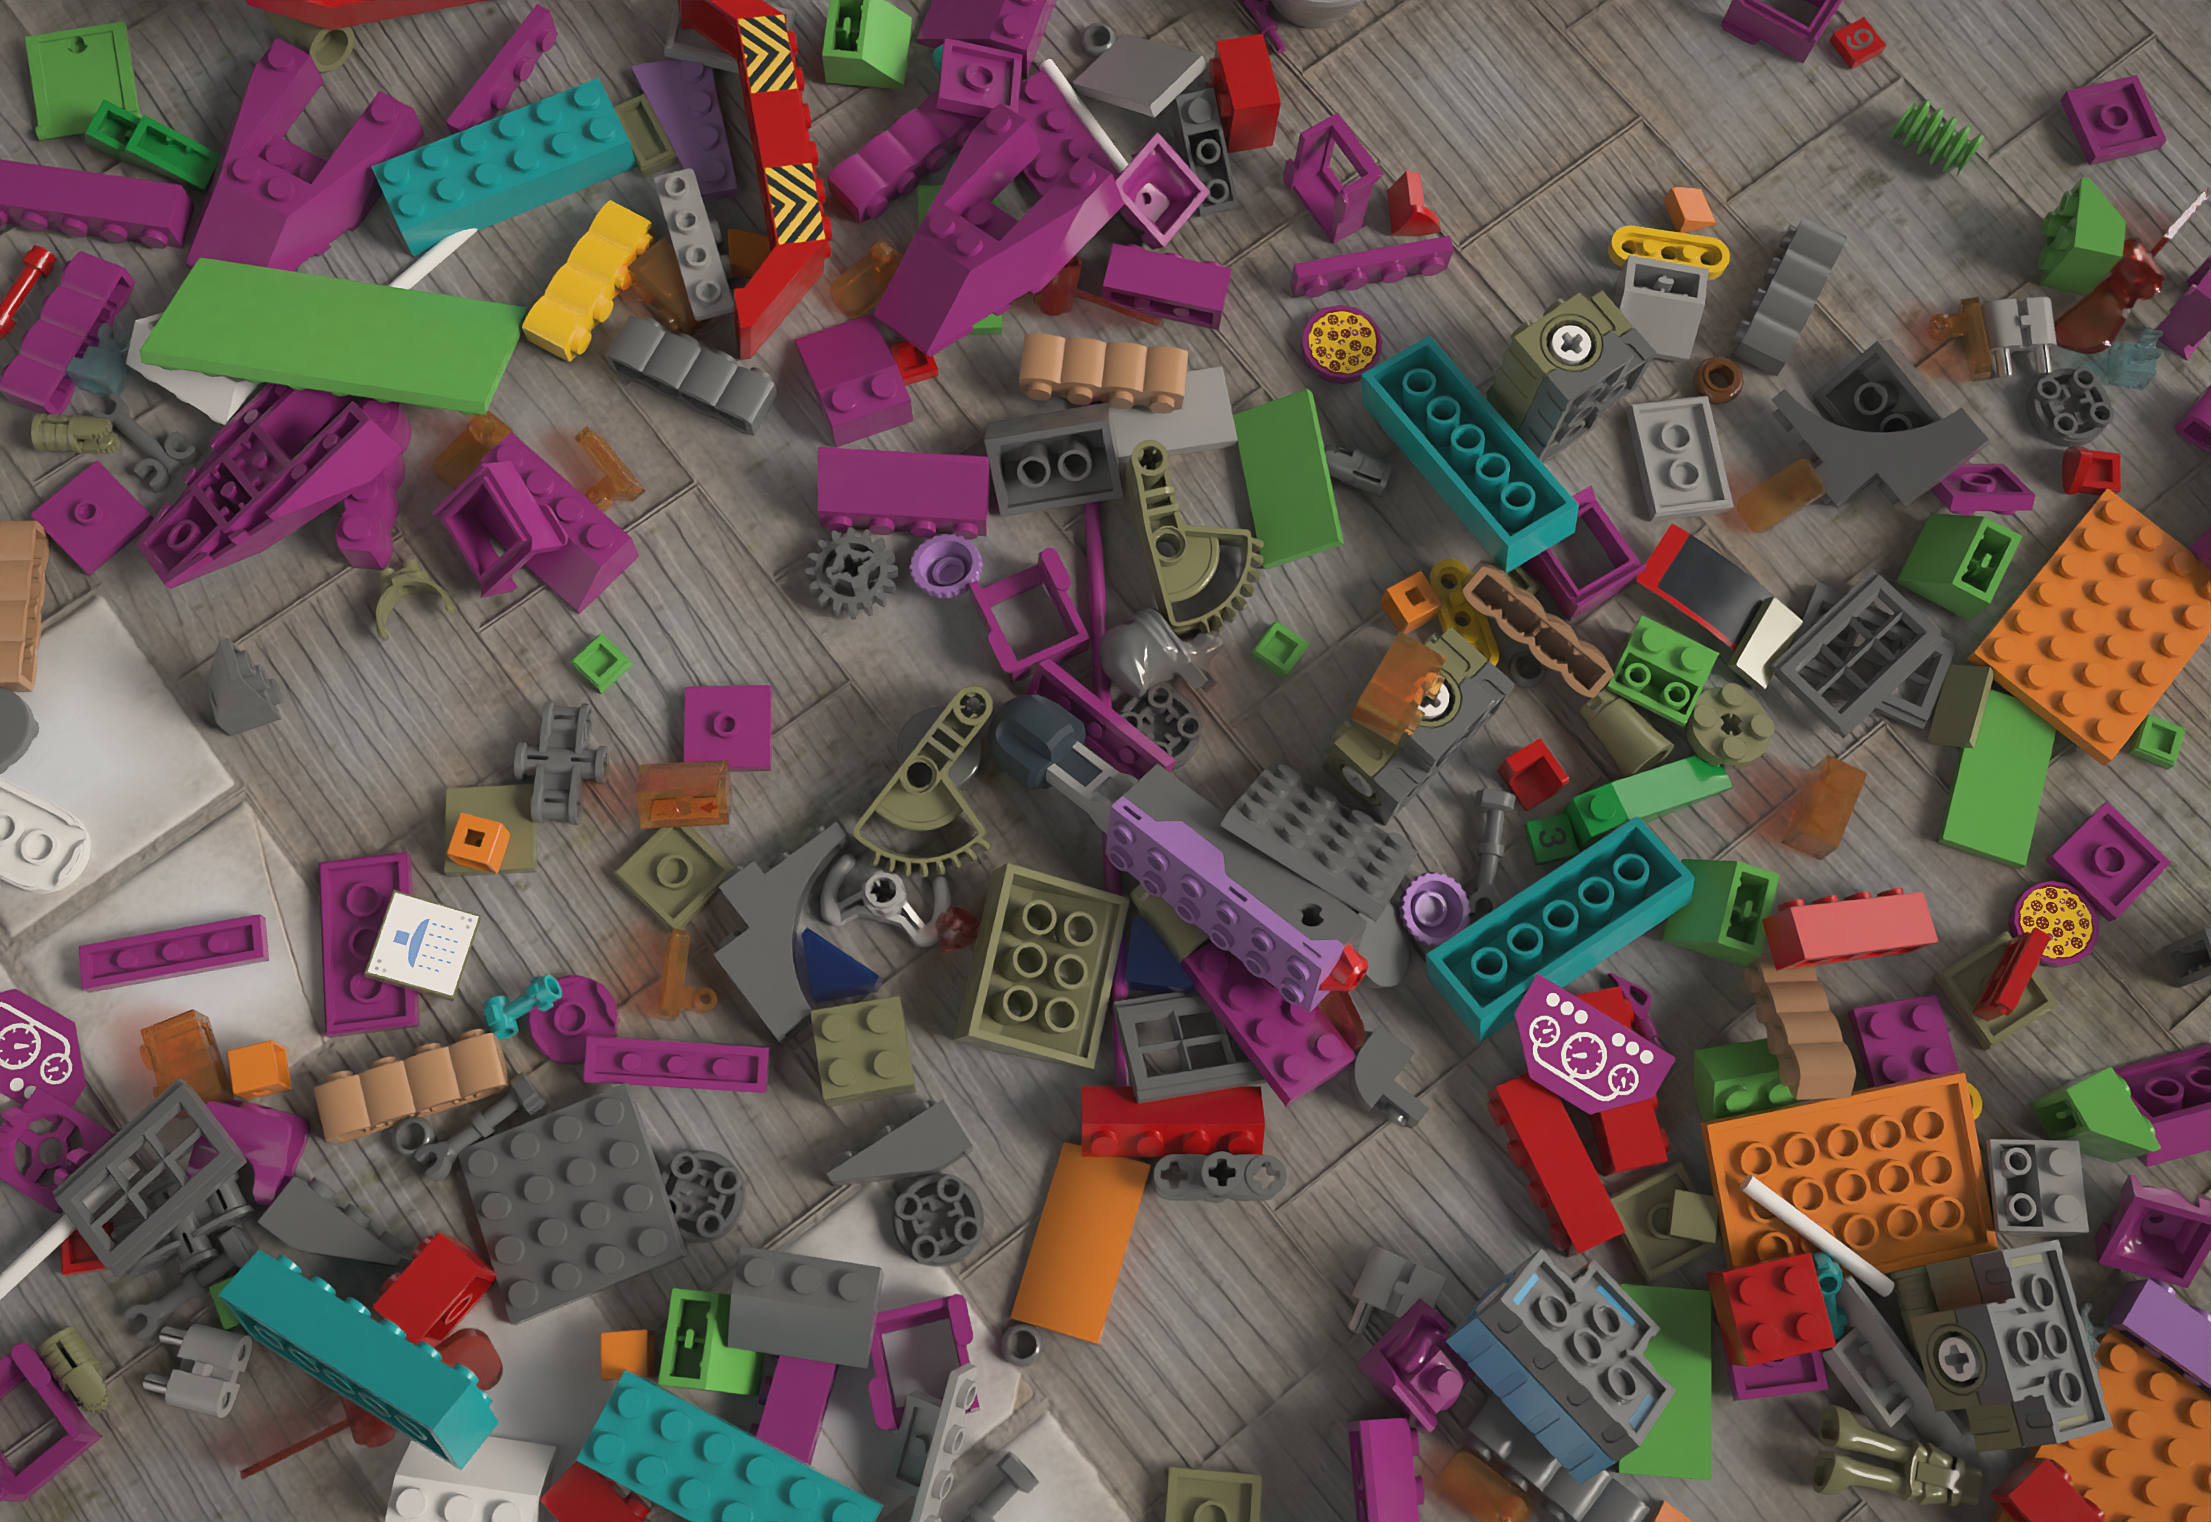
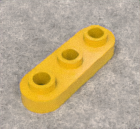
M1631 225L1623 226L1616 230L1608 245L1609 257L1619 267H1623L1628 255L1706 268L1709 269L1708 280H1714L1721 276L1730 260L1727 246L1716 238ZM1622 248L1630 249L1633 254L1623 251ZM1661 254L1669 255L1672 260L1664 259ZM1701 260H1707L1711 265H1704Z
M1444 559L1437 562L1433 566L1427 580L1443 604L1438 613L1443 632L1445 633L1452 627L1488 659L1487 663L1490 661L1496 667L1499 661V650L1487 617L1467 601L1462 591L1461 582L1470 573L1469 569L1465 564L1455 559ZM1444 579L1452 581L1454 588H1445L1441 581ZM1455 618H1465L1468 626H1459L1455 622Z

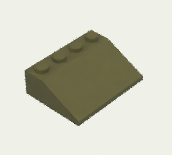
M1006 863L992 871L953 1041L994 1052L1093 1070L1130 898L1011 863Z

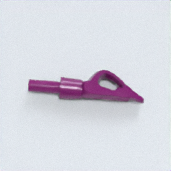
M1243 0L1248 11L1255 19L1261 34L1263 33L1264 37L1270 39L1278 54L1283 53L1286 47L1276 32L1278 26L1269 13H1267L1271 6V0H1261L1262 2Z
M1612 972L1609 973L1608 977L1615 984V987L1621 986L1623 997H1628L1632 1004L1634 1026L1638 1034L1664 1050L1657 1038L1661 1034L1652 1019L1648 1017L1652 1004L1651 995L1640 986ZM1631 990L1643 998L1641 1005L1630 995Z

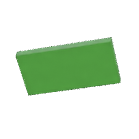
M1304 389L1234 414L1233 420L1257 539L1264 542L1263 548L1259 550L1260 555L1264 558L1262 566L1266 569H1271L1344 545L1313 393L1309 389Z
M1990 689L1975 747H1960L1937 843L2021 869L2026 866L2057 729L2016 697Z
M1619 1284L1661 1328L1656 1336L1647 1343L1649 1346L1643 1353V1356L1654 1366V1370L1663 1379L1665 1378L1677 1391L1641 1446L1615 1462V1473L1712 1480L1711 1292L1707 1290Z

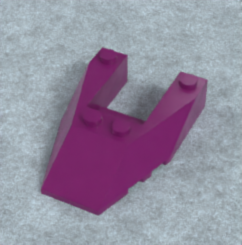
M276 38L252 71L220 151V158L213 173L185 262L186 266L192 269L201 257L297 272L296 268L313 255L321 256L331 248L330 242L346 230L354 231L358 228L383 194L372 166L414 150L425 135L414 109L379 91L328 162L283 139V137L324 81L311 55Z
M999 103L972 130L874 312L875 318L928 357H931L974 331L972 325L992 313L995 316H999L1011 309L1009 303L1028 291L1036 294L1052 280L1124 205L1112 173L1083 155L1018 221L992 204L991 201L1041 150L1028 120Z
M268 383L211 439L208 444L213 448V451L199 470L193 466L183 478L188 486L173 506L166 501L135 545L163 584L172 589L265 551L372 481L381 471L386 470L392 465L403 449L353 401L344 409L346 403L353 397L352 395L337 396L327 391L314 389L296 390L287 385ZM337 416L293 460L290 459L328 420Z

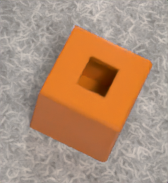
M1422 571L1385 589L1380 601L1382 608L1401 637L1434 620L1443 605Z
M460 813L446 854L457 865L497 875L511 834L501 822ZM478 840L482 841L480 847L476 846Z
M269 1040L227 1051L233 1094L246 1100H252L292 1090L287 1054L283 1045L274 1040Z
M639 1329L601 1332V1380L609 1382L619 1381L625 1370L635 1372L646 1379H654V1331Z

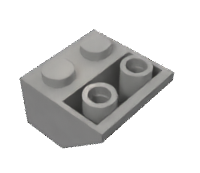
M1628 255L1617 277L1614 304L1633 325L1632 329L1635 327L1656 351L1655 358L1687 363L1690 359L1705 305L1709 269Z
M1986 1140L1995 1232L2024 1237H2068L2089 1232L2079 1141Z

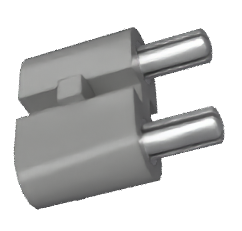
M2026 298L2020 302H2017V299H2003L1987 302L1980 306L1985 351L1987 355H1995L1998 378L2003 379L2012 376L2010 354L2014 351H2020V354L2034 353L2038 376H2044L2052 372L2049 350L2057 346L2050 298Z
M1373 1244L1352 1292V1296L1360 1300L1348 1328L1357 1334H1362L1374 1306L1399 1318L1419 1298L1434 1309L1446 1277Z
M198 1323L193 1324L188 1331L165 1326L161 1330L162 1333L183 1337L184 1339L159 1335L160 1342L179 1346L180 1350L177 1357L183 1359L179 1370L173 1369L170 1378L152 1373L146 1375V1380L166 1384L167 1387L143 1382L144 1389L165 1394V1400L169 1406L224 1418L230 1412L240 1387V1384L235 1382L239 1371L245 1372L252 1350L251 1337Z

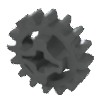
M848 527L847 537L842 538L834 530L831 532L833 542L828 544L821 539L817 542L820 554L809 553V563L813 567L806 569V577L808 581L812 582L809 585L811 596L820 595L818 602L822 609L832 604L835 617H839L843 610H849L850 617L854 620L860 609H864L865 613L871 616L873 615L872 605L875 602L882 607L887 605L884 592L895 594V582L891 580L898 578L897 566L891 565L895 562L893 550L884 552L886 545L882 537L871 542L870 530L866 529L861 537H857L853 527ZM836 557L833 566L826 568L828 563ZM853 569L854 573L859 575L851 577L847 571ZM880 573L877 583L869 590L871 581L877 579Z

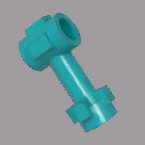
M538 975L530 980V986L526 988V993L511 1002L508 996H496L483 1003L485 1015L482 1018L486 1032L495 1034L499 1040H504L517 1034L519 1031L516 1023L517 1018L535 1007H538V1010L547 1011L553 1007L554 1001L561 998L562 990L558 981L551 975H545L544 977Z
M1821 1252L1812 1254V1259L1834 1339H1838L1844 1335V1325H1848L1845 1310L1837 1309L1835 1294L1839 1292L1842 1286L1843 1273L1838 1262H1832L1829 1255Z

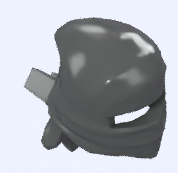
M1147 608L1144 611H1138L1135 616L1126 617L1122 625H1117L1107 631L1100 640L1099 656L1102 669L1114 684L1130 696L1140 698L1154 685L1183 677L1195 690L1198 691L1201 688L1207 693L1218 683L1209 670L1210 661L1221 651L1225 640L1221 636L1213 637L1208 633H1199L1191 643L1184 642L1176 636L1159 610Z

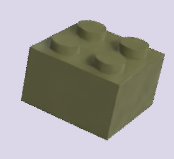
M900 995L810 1011L823 1099L828 1108L916 1092Z

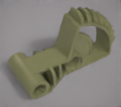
M1144 440L1133 449L1122 476V487L1127 508L1141 542L1158 610L1176 636L1195 631L1197 635L1199 633L1210 634L1209 626L1219 633L1224 628L1222 619L1232 623L1237 617L1234 609L1243 611L1248 604L1244 597H1252L1256 591L1251 583L1259 581L1261 573L1255 568L1262 565L1264 558L1254 552L1261 550L1264 542L1257 538H1251V532L1247 529L1185 524L1180 516L1174 487L1172 486L1167 467L1169 454L1166 447L1155 440ZM1159 542L1171 544L1175 549L1176 555L1172 557L1162 556L1157 551L1156 544ZM1219 545L1239 547L1241 554L1240 571L1232 594L1216 609L1201 617L1183 622L1175 621L1171 603L1194 596L1210 582L1218 566Z
M971 685L962 688L954 696L853 829L854 837L875 852L870 860V865L875 867L879 863L881 856L889 859L886 865V872L888 873L894 871L896 861L904 863L903 876H910L912 864H920L921 877H927L929 872L928 864L936 863L937 873L943 875L946 872L945 860L951 859L955 870H959L962 868V862L958 855L965 852L971 862H975L977 854L972 848L978 843L986 852L991 849L990 843L984 838L987 834L985 825L948 774L949 768L992 712L993 701L986 689ZM972 697L977 698L981 703L980 709L974 713L966 709V702ZM923 762L931 768L932 780L929 784L916 786L910 782L908 769L913 763ZM874 811L890 823L912 831H927L942 827L953 821L964 811L978 830V833L962 845L942 853L909 855L879 845L861 831V828Z

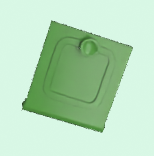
M124 21L25 37L38 126L35 129L40 141L85 134L104 99L142 118L139 110L127 28Z

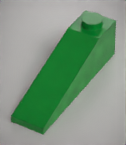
M1695 755L1608 783L1573 797L1561 813L1568 814L1576 844L1579 850L1594 845L1636 816L1646 824L1731 790L1733 785L1722 763L1717 767Z

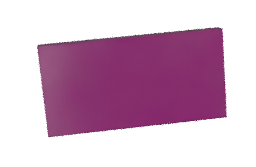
M408 852L318 862L325 1035L333 1038L420 1027L418 992L365 977V971L393 891L413 895L411 855Z

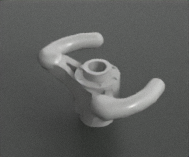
M844 854L833 865L823 883L820 898L821 916L828 924L835 927L843 926L846 922L858 917L876 920L880 923L885 922L901 927L910 937L911 942L917 947H930L934 945L945 930L951 906L949 885L945 877L937 876L932 882L935 897L934 912L931 921L924 924L907 902L902 879L897 874L891 875L883 871L874 872L873 876L863 883L860 892L839 903L837 900L839 887L844 877L855 866L856 860L853 855ZM887 895L893 898L892 900L887 898L885 903L878 902L882 896ZM903 913L907 915V917L911 920V923H909L908 920L904 916H902Z

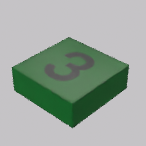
M1568 814L1529 821L1523 826L1535 866L1572 859L1579 854Z

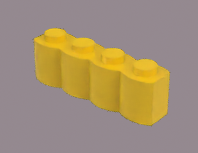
M611 200L608 201L596 215L589 231L582 236L573 248L567 263L554 275L545 294L529 311L522 325L527 340L567 362H571L577 354H583L591 342V330L599 322H605L610 316L613 309V298L621 290H627L632 284L635 277L634 267L643 258L648 259L652 255L657 243L652 221Z

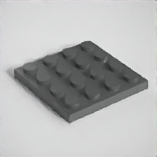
M1271 762L1231 807L1220 826L1377 922L1418 854V851L1411 848V843L1403 836L1393 832L1388 834L1375 826L1374 820L1366 813L1359 810L1351 811L1338 803L1336 796L1330 791L1321 787L1314 788L1302 781L1299 773L1291 767L1283 764L1276 765Z
M623 1083L465 1147L458 1153L494 1272L497 1273L496 1279L511 1325H519L687 1257L630 1084Z

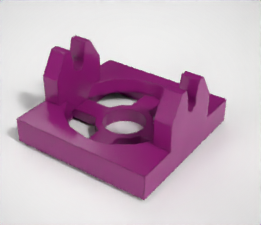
M37 1087L22 1108L14 1106L3 1111L0 1115L2 1120H4L0 1126V1179L54 1213L62 1214L63 1209L55 1200L56 1197L52 1192L116 1134L46 1090ZM59 1116L64 1118L54 1133L39 1135L28 1128L31 1123L44 1117ZM78 1128L83 1139V1148L79 1147L71 1151L72 1147L69 1139ZM49 1139H59L63 1145L61 1158L55 1163L45 1164L39 1155L41 1146ZM18 1141L32 1148L31 1156L33 1163L24 1176L18 1171L14 1160L15 1145ZM56 1169L54 1172L55 1184L38 1185V1182L47 1170Z

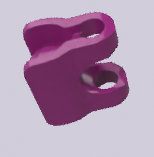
M232 1099L225 1103L218 1101L207 1103L206 1106L243 1152L244 1157L253 1166L255 1182L252 1192L255 1201L262 1205L271 1206L295 1176L297 1165L310 1134L309 1121L303 1116L237 1099ZM204 1135L194 1142L186 1176L189 1179L218 1154Z

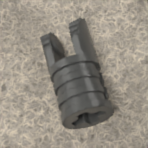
M1331 444L1324 447L1330 476L1343 480L1342 484L1351 485L1356 489H1362L1367 493H1373L1378 497H1382L1394 462L1385 461L1383 458L1374 457L1372 454L1363 453L1358 449L1351 451Z

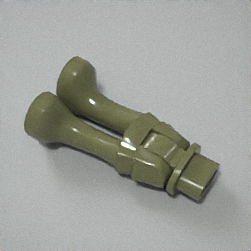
M1831 1404L1824 1409L1820 1418L1818 1432L1820 1442L1823 1445L1894 1461V1467L1891 1470L1858 1461L1843 1454L1822 1451L1817 1455L1813 1463L1811 1481L1814 1491L1825 1495H1836L1848 1486H1864L1898 1495L1902 1501L1915 1500L1918 1505L1945 1503L1946 1505L1956 1507L1959 1502L1972 1506L1978 1503L1982 1471L1979 1468L1965 1465L1963 1458L1952 1457L1929 1442L1923 1445L1914 1438L1907 1441L1873 1432L1860 1426L1853 1415L1841 1406Z

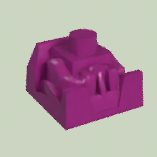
M1157 132L1137 147L1131 154L1133 160L1122 172L1114 177L1124 202L1119 211L1131 226L1145 232L1140 238L1151 250L1165 247L1210 193L1209 189Z
M2129 1174L2121 1188V1201L2118 1208L2111 1214V1224L2103 1222L2095 1235L2098 1263L2188 1288L2211 1250V1199L2206 1195L2199 1194L2192 1204L2176 1190L2142 1186L2135 1175Z
M1419 1298L1356 1365L1401 1418L1409 1417L1410 1427H1416L1418 1432L1428 1434L1437 1425L1438 1419L1434 1414H1437L1440 1410L1450 1408L1473 1375H1478L1467 1365L1468 1362L1464 1361L1446 1342L1451 1335L1448 1331L1451 1327L1435 1309Z

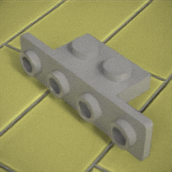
M688 168L655 177V185L694 318L700 321L733 312L734 303L727 283L728 279L733 278L727 254L719 256L716 245L723 244L717 220H708L694 170Z
M1850 1275L1844 1277L1841 1289L1835 1294L1837 1309L1845 1310L1848 1325H1844V1335L1835 1340L1836 1346L1826 1348L1821 1353L1827 1364L1878 1433L1891 1428L1906 1413L1926 1442L1936 1447L1961 1437L1966 1432L1964 1425L1952 1410L1935 1412L1931 1395L1927 1389L1925 1373L1854 1278Z
M970 1363L950 1373L943 1401L918 1390L908 1394L885 1484L917 1497L910 1522H941L938 1512L941 1501L945 1499L952 1486L953 1473L950 1472L953 1456L958 1453L965 1438V1428L962 1427L965 1411L970 1408L977 1393L978 1385L974 1382L977 1366Z

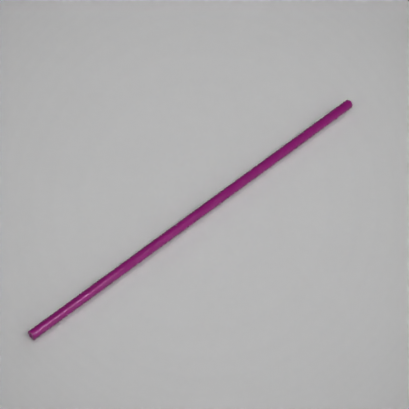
M1095 401L1087 405H1079V407L1095 405ZM1100 501L1084 504L1094 695L1112 708L1110 678L1102 669L1099 656L1100 640L1108 630ZM1102 831L1105 891L1122 896L1121 870L1117 869L1105 854L1107 834ZM1123 930L1110 991L1115 1086H1132L1113 1009L1115 1001L1128 1000L1125 932Z

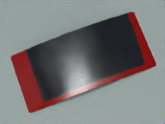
M1675 524L1670 525L1646 562V570L1636 578L1638 583L1664 598L1701 624L1733 651L1737 649L1765 598L1775 597L1741 568Z

